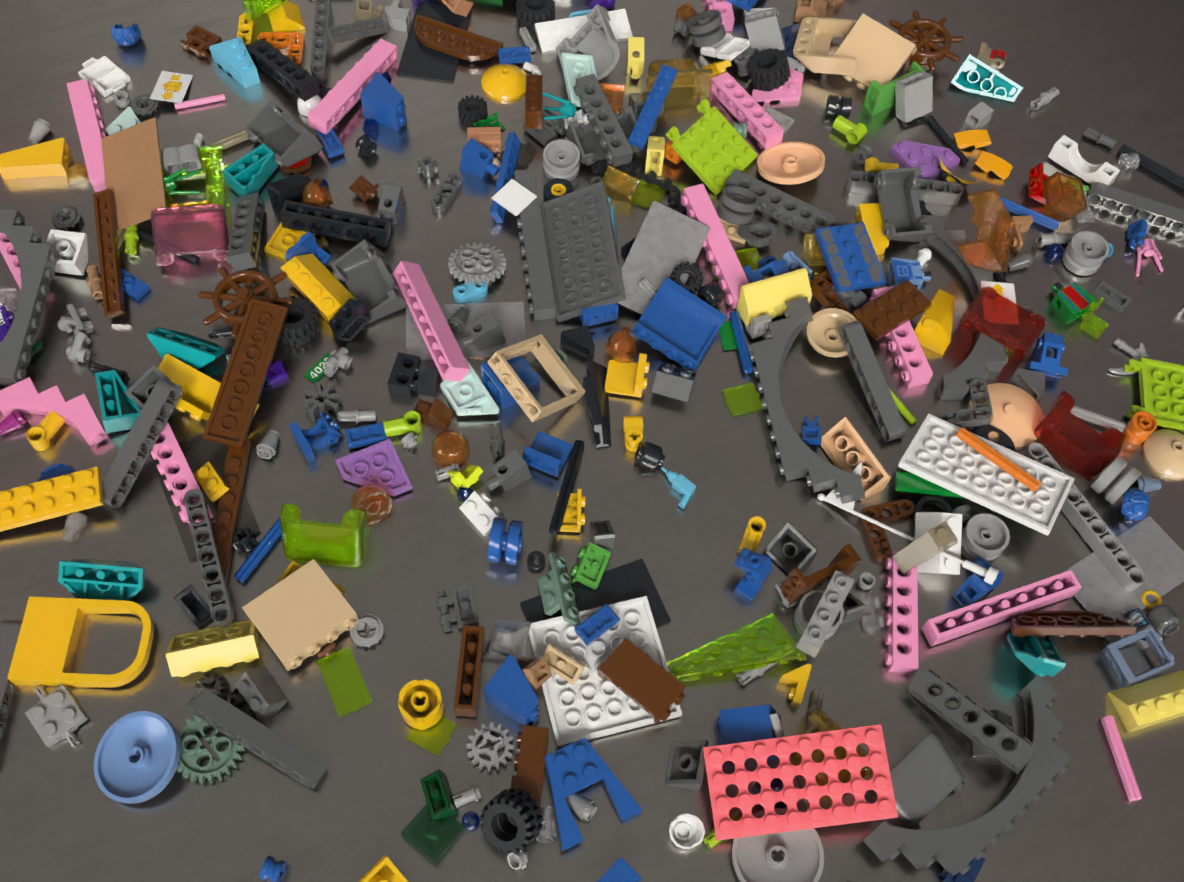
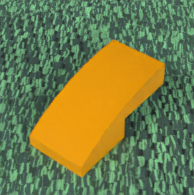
M977 129L954 133L955 142L959 149L973 145L975 149L991 145L987 130Z
M981 151L975 161V164L986 173L993 171L1002 180L1009 176L1013 168L1007 161L985 151Z

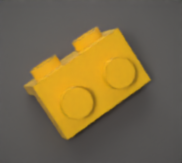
M578 488L577 493H571L560 532H580L581 525H585V513H581V507H585V495H581L582 489Z

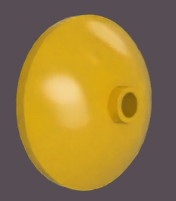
M497 64L484 72L481 78V86L485 94L492 99L498 101L516 100L526 93L527 73L513 64Z

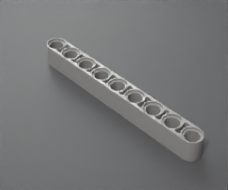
M1031 443L1023 456L1066 474L1040 443ZM1073 483L1062 505V512L1121 587L1127 591H1135L1145 582L1146 574Z

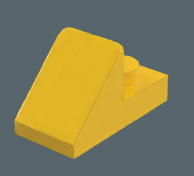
M730 59L718 61L703 66L702 69L711 80V78L727 71L726 68L731 66Z
M806 664L782 675L779 680L780 683L791 686L788 699L791 700L789 707L797 710L802 703L812 667L811 664Z

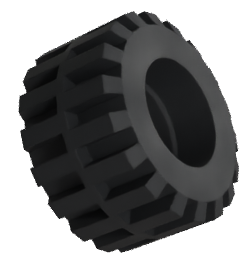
M518 0L516 2L518 25H521L522 28L525 26L528 31L535 33V23L555 20V1Z
M776 48L757 52L755 56L751 57L747 65L751 83L759 91L778 89L780 86L785 85V82H788L791 75L786 53Z
M291 296L293 300L292 305H280L288 307L289 311L279 341H283V344L286 345L290 343L291 346H295V344L301 346L304 342L309 343L311 338L314 339L316 337L315 333L319 332L318 327H320L316 308L309 299H303L302 296H298V298ZM295 318L302 319L297 323H288L290 320Z
M514 788L505 789L490 800L482 809L483 814L480 816V821L483 823L480 826L481 830L485 831L483 835L485 839L488 838L490 840L489 844L491 846L495 845L497 847L496 850L500 852L504 850L507 854L511 852L515 854L520 850L522 851L542 830L543 825L541 822L543 821V816L540 815V812H542L541 807H537V800L535 798L532 799L530 793H523V789L518 788L516 791ZM506 814H509L515 820L517 827L510 823Z

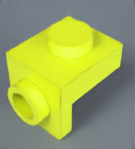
M468 465L462 473L450 470L447 474L451 477V482L456 487L469 488L478 481L483 471L479 466Z

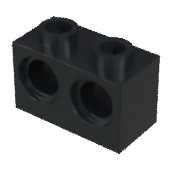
M349 299L328 323L336 339L350 342L371 320V316L363 301Z
M398 352L387 382L389 393L407 397L412 396L413 391L417 389V378L421 364L420 356Z

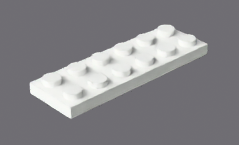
M626 10L607 11L610 17L609 23L616 41H628V37H633ZM587 15L535 23L534 27L541 54L557 53L556 47L565 38L571 39L588 21Z

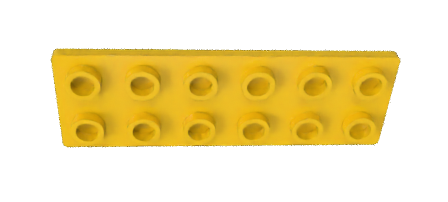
M165 354L158 369L172 382L180 385L183 391L175 408L182 412H190V417L201 421V419L208 420L221 383L179 359Z

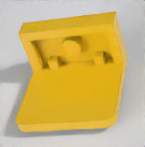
M640 353L638 363L610 360L606 375L605 392L641 397L642 388L646 389L647 378L644 377V373H648L650 362H646L647 354Z

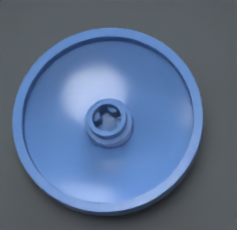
M149 711L133 712L114 722L102 736L94 757V775L101 791L109 798L127 804L141 803L159 794L171 781L180 760V739L173 724L165 717Z

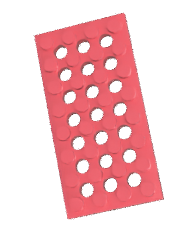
M881 724L703 747L716 841L898 817ZM860 743L868 747V754L864 757L859 756L856 752V747ZM838 746L843 747L846 751V756L842 760H838L834 756V749ZM815 749L821 750L824 754L823 760L819 763L814 762L811 757ZM793 752L801 755V763L797 766L792 765L789 761V756ZM770 755H775L779 759V765L774 769L767 765V758ZM753 758L756 760L757 768L754 771L750 772L745 769L744 763L746 759ZM725 761L734 763L735 770L732 774H725L723 772L722 765ZM865 766L872 770V777L869 780H864L860 775L861 769ZM842 769L847 770L850 774V779L846 783H842L838 779V772ZM819 772L825 773L828 778L827 783L823 786H819L815 781V777ZM797 775H801L805 779V785L801 789H797L793 785V778ZM774 778H779L783 782V788L778 792L773 791L770 787V783ZM751 781H757L760 784L761 790L758 794L753 795L748 791V785ZM729 784H735L738 787L737 796H727L725 789ZM867 790H873L876 793L877 798L875 802H866L864 795ZM849 792L853 795L854 802L851 806H845L842 803L843 794ZM824 795L829 796L832 801L828 809H823L819 805V800ZM801 798H805L809 802V808L805 812H800L797 809V801ZM779 801L784 802L787 806V810L783 815H778L774 811V805ZM756 804H760L764 808V814L760 818L754 817L751 812L752 807ZM733 807H738L742 811V817L737 821H733L729 817V811Z

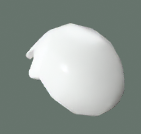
M317 94L305 102L298 98V112L308 117L309 111L318 105L321 97Z
M684 813L671 821L668 832L670 840L676 847L691 849L701 844L705 835V828L698 816Z

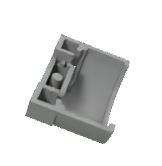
M597 4L587 14L588 21L571 39L565 38L556 47L559 59L561 53L577 54L579 51L583 55H592L597 80L599 81L616 67L620 58V49L610 26V17L606 8Z

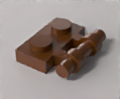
M195 25L186 33L188 40H181L179 44L186 51L194 52L198 57L208 58L209 53L206 50H210L209 46L221 43L222 38Z

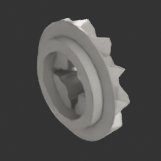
M371 614L359 616V621L350 629V636L353 642L360 647H370L373 644H378V641L383 637L384 627L382 621ZM366 624L370 630H373L369 633V638L365 636V633H361L365 631Z

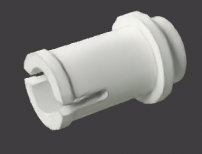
M927 248L921 249L915 259L920 262L921 270L932 257L931 251Z

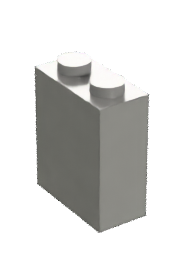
M777 8L745 15V26L751 48H757L759 52L769 48L785 49V40Z
M920 71L895 82L897 118L906 123L932 112V75L925 71Z

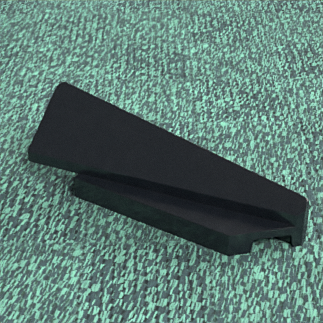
M588 360L586 368L588 377H583V389L586 391L584 394L596 449L611 446L609 393L605 392L604 389L607 368Z

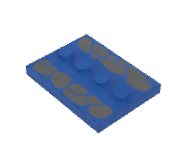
M864 222L816 229L814 233L837 293L880 287L887 283Z

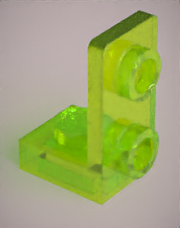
M1101 297L1098 302L1094 300L1081 318L1083 322L1080 328L1097 339L1109 325L1094 315L1104 301V297Z

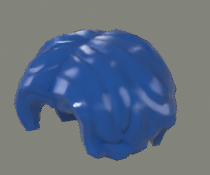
M136 23L126 28H123L122 24H116L114 27L111 25L112 38L121 46H132L141 38V30Z
M1128 488L1123 493L1121 513L1125 515L1124 518L1128 521L1144 519L1147 516L1150 504L1149 496L1139 488Z

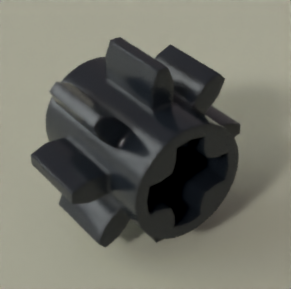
M249 527L238 529L232 536L235 541L232 545L236 550L239 549L241 553L253 551L258 544L256 540L258 535L255 530L251 531Z

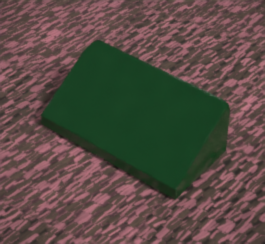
M439 769L420 779L432 820L458 813L447 776L443 771Z

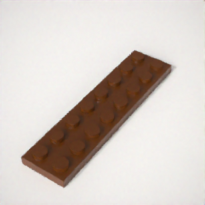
M250 299L202 436L204 440L243 449L289 311L288 307Z

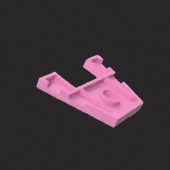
M790 68L791 75L788 82H785V85L769 92L753 89L752 97L756 102L764 101V104L779 100V102L799 101L803 73Z

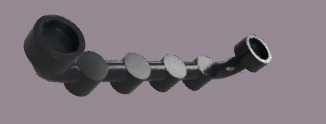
M607 159L596 161L591 170L595 175L602 176L606 171V166L612 167ZM627 164L613 167L618 173L623 171L633 179L640 178L644 180L647 185L654 184L659 186L662 191H671L672 193L669 195L667 202L672 207L680 205L681 192L678 187L672 184V180L669 177H664L663 180H660L654 171H649L647 174L643 173L639 165H634L632 168L626 166Z

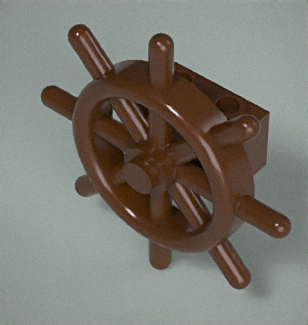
M914 11L912 13L913 19L905 22L903 25L894 19L889 21L890 26L899 30L898 34L914 43L917 48L915 54L910 55L904 63V68H910L912 63L916 61L921 67H929L930 71H935L936 62L941 61L945 57L954 62L959 61V56L949 50L951 43H961L964 38L963 36L950 35L949 31L943 26L947 22L946 18L943 17L936 22L931 19L920 18L918 11ZM936 43H942L943 47L939 46Z
M258 260L256 267L229 274L224 267H220L218 272L223 279L218 283L214 292H198L199 298L213 300V306L216 311L203 320V324L210 325L216 320L221 319L226 324L234 326L231 337L237 339L251 298L276 305L290 306L293 304L291 298L278 297L275 287L277 283L286 279L287 274L281 272L270 279L264 273L257 271L259 266ZM246 282L245 287L239 286V284ZM254 283L261 284L252 290ZM232 288L236 293L232 294L227 292ZM267 289L269 291V296H267L265 293ZM223 300L233 301L225 307L222 305ZM238 308V310L235 311L234 314L229 313L234 309Z

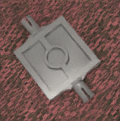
M62 684L49 694L43 685L38 686V689L35 688L34 691L40 698V701L25 712L45 745L51 748L64 739H67L72 748L79 745L80 741L74 732L88 718L67 686Z

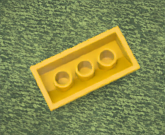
M312 253L294 256L280 267L282 272L287 274L286 279L304 298L309 299L314 304L316 310L327 322L333 318L349 299L357 300Z

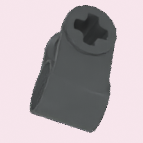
M747 48L734 59L738 67L737 72L739 76L749 74L747 65L751 57L759 52L757 48Z

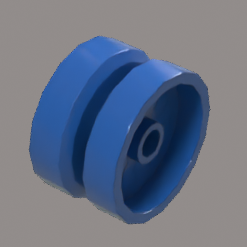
M494 517L489 538L488 561L500 562L503 551H505L504 559L506 564L517 565L523 542V521L512 520L509 524L508 532H506V520Z

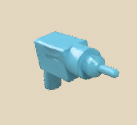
M661 467L666 472L668 480L672 483V488L682 495L678 505L684 509L691 495L695 492L696 485L682 474Z

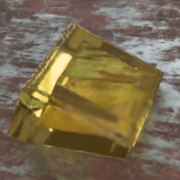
M81 162L67 169V183L74 184L89 181L87 167Z

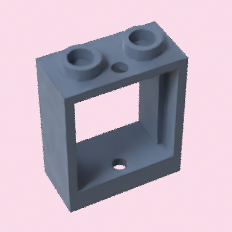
M1152 626L1137 632L1135 635H1130L1111 643L1102 650L1123 687L1140 682L1175 665L1173 654L1165 648L1161 635ZM1145 638L1161 665L1134 676L1119 649Z

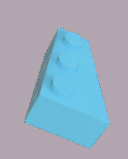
M241 37L209 46L213 61L216 64H220L223 70L228 71L244 88L260 84L257 68Z

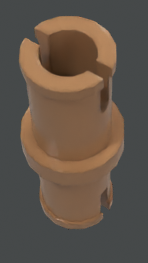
M90 265L86 268L92 297L94 299H102L99 268L96 265Z

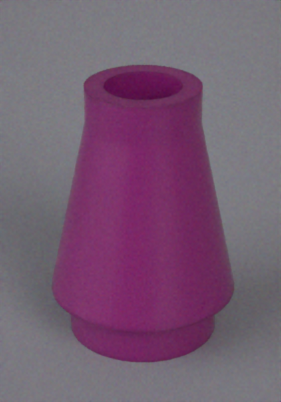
M20 410L12 411L0 422L1 436L23 428L28 423Z

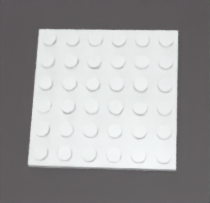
M647 596L608 605L620 618V622L588 647L574 631V628L577 626L564 621L563 616L527 624L534 657H542L548 644L553 642L587 663V667L575 685L551 671L552 676L541 685L557 748L568 746L583 738L591 740L655 723V719L608 679L602 680L598 676V669L625 638L670 673ZM601 607L580 611V624ZM674 704L671 707L672 713L667 720L682 716L680 705Z

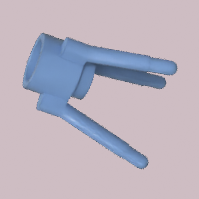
M793 250L783 255L782 260L786 266L791 269L798 266L806 268L810 277L813 279L816 277Z

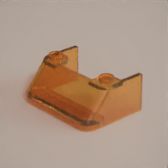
M995 188L968 194V199L974 208L971 219L973 224L977 226L976 239L972 242L958 244V248L969 266L995 273L1006 272L1013 234V220Z

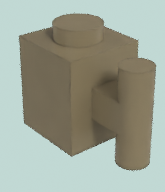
M356 0L355 22L370 20L371 17L382 18V5L372 8V0Z

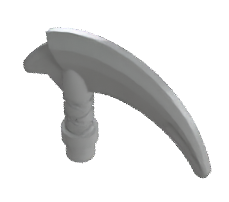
M1119 338L1113 343L1118 346L1117 348L1130 354L1134 360L1138 361L1141 357L1149 359L1143 343L1139 344L1138 349L1132 348ZM1124 367L1109 369V372L1118 375H1132L1138 373L1125 372Z

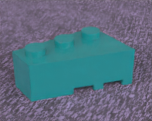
M264 143L222 170L226 184L239 196L258 192L278 167V164L274 161L276 159L275 153Z
M115 370L95 373L105 432L110 433L131 429L141 410L125 394L127 391L125 384Z

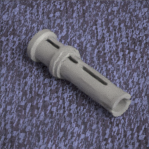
M1038 232L1035 236V244L1038 248L1045 245L1056 247L1058 244H1069L1077 233L1058 234L1057 232H1051L1050 234H1043V232Z

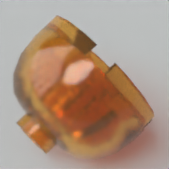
M316 178L304 186L303 198H301L302 203L334 209L330 207V204L333 205V201L327 187H322L320 184L323 182L322 179Z
M629 326L615 329L611 332L608 343L605 344L607 354H611V357L616 362H636V359L633 358V356H637L634 336L630 337L629 332L632 331Z
M445 430L439 433L432 442L433 459L442 468L452 465V462L453 464L458 463L459 467L463 466L470 457V445L466 436L456 430Z
M367 484L361 486L352 495L350 502L351 511L362 524L372 525L382 520L381 516L385 513L388 515L392 507V499L382 487Z

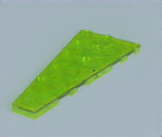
M772 613L667 662V665L673 677L679 682L698 680L701 676L710 674L720 676L722 672L727 671L737 673L764 668L767 664L777 662L781 665L787 664L788 660L798 659L803 661L806 660V654L796 648V641Z

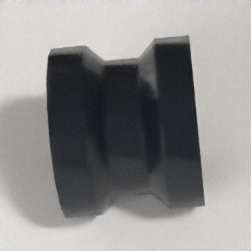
M367 135L359 137L355 144L356 148L362 151V154L366 157L373 155L377 149V144L371 141Z

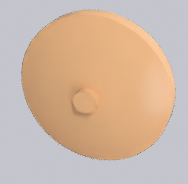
M779 143L765 149L759 155L757 160L758 172L766 180L778 184L804 183L816 178L823 172L825 168V155L821 149L809 143Z
M993 383L987 385L993 411V420L989 425L1006 433L1012 439L1015 451L1024 449L1031 443H1034L1040 435L1044 424L1043 413L1037 401L1023 389L1011 384ZM978 399L976 402L979 404H983L986 402V400ZM970 400L968 408H973L972 400ZM996 432L988 434V438L992 442L1000 440V436Z

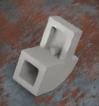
M393 0L390 6L385 5L387 25L393 30L408 32L411 23L410 9L403 8L402 0Z

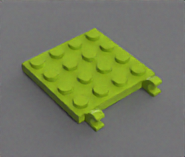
M704 98L697 106V109L704 115L681 136L675 126L666 133V136L673 142L671 147L706 186L717 195L725 188L726 181L735 169L742 172L759 155L715 106L711 108L709 101Z
M1142 357L1138 361L1129 359V365L1124 364V371L1129 373L1139 372L1141 407L1132 405V411L1127 410V418L1131 419L1135 413L1145 411L1155 417L1157 426L1184 431V366Z

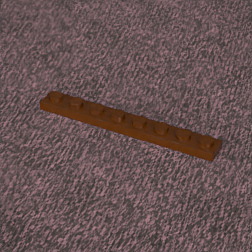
M108 188L93 194L104 316L111 319L125 314L114 198L113 192Z
M249 439L245 440L243 449L228 446L223 480L229 490L219 498L213 529L226 584L233 551L232 543L234 540L232 536L237 528L251 446ZM209 554L208 561L213 558L214 554ZM218 573L211 574L209 580H215L218 577Z

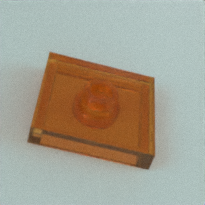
M599 83L613 112L621 113L625 86Z

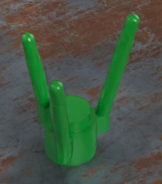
M184 168L163 177L165 193L168 192L169 196L175 194H200L201 191L174 190L177 188L176 181L198 174L200 170L181 175L188 170Z

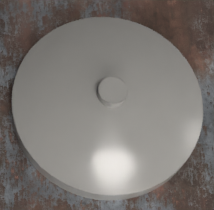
M774 808V811L778 815H783L786 809ZM764 810L753 814V816L756 818L762 817ZM814 828L734 838L732 863L740 882H818L824 867V850L820 837Z

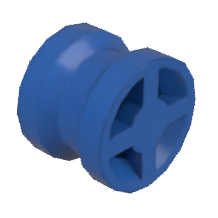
M269 855L261 867L259 878L263 880L270 879L272 882H281L286 871L287 862L284 860L276 861L274 857Z

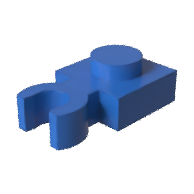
M1142 218L1128 225L1127 239L1130 240L1129 246L1133 250L1136 249L1137 243L1143 246L1144 240L1142 237L1147 235V221Z
M807 415L804 417L801 433L802 441L806 445H821V426H818V416H815L814 421H809Z

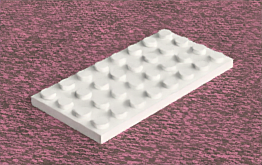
M928 413L900 460L898 467L1048 536L1075 478L972 433L1039 480L1041 486L1034 492L957 438L956 434L961 429L960 427Z

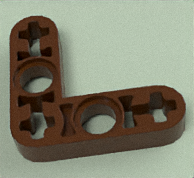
M828 269L810 281L811 292L824 309L834 308L835 306L837 309L849 312L831 289L834 284ZM825 276L828 277L831 282H828Z
M903 499L867 506L860 513L864 515L867 513L868 516H872V519L885 524L910 518L915 510V506L910 500ZM902 506H904L905 509H909L908 512H906L905 510H901ZM888 509L892 516H884L882 510ZM859 517L860 525L873 558L879 562L886 561V558L891 555L892 550L884 528L874 523H871L869 526V521ZM871 530H876V531H878L879 534H880V537H879V538H874V537H872V536L870 535V531H871ZM879 548L881 549V551H885L884 555L881 552H878Z

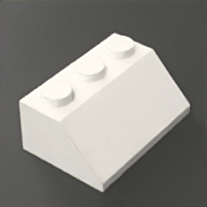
M917 512L915 514L914 538L918 539L929 530L946 521L957 537V544L944 552L961 559L962 514ZM938 554L917 566V573L960 575V563Z

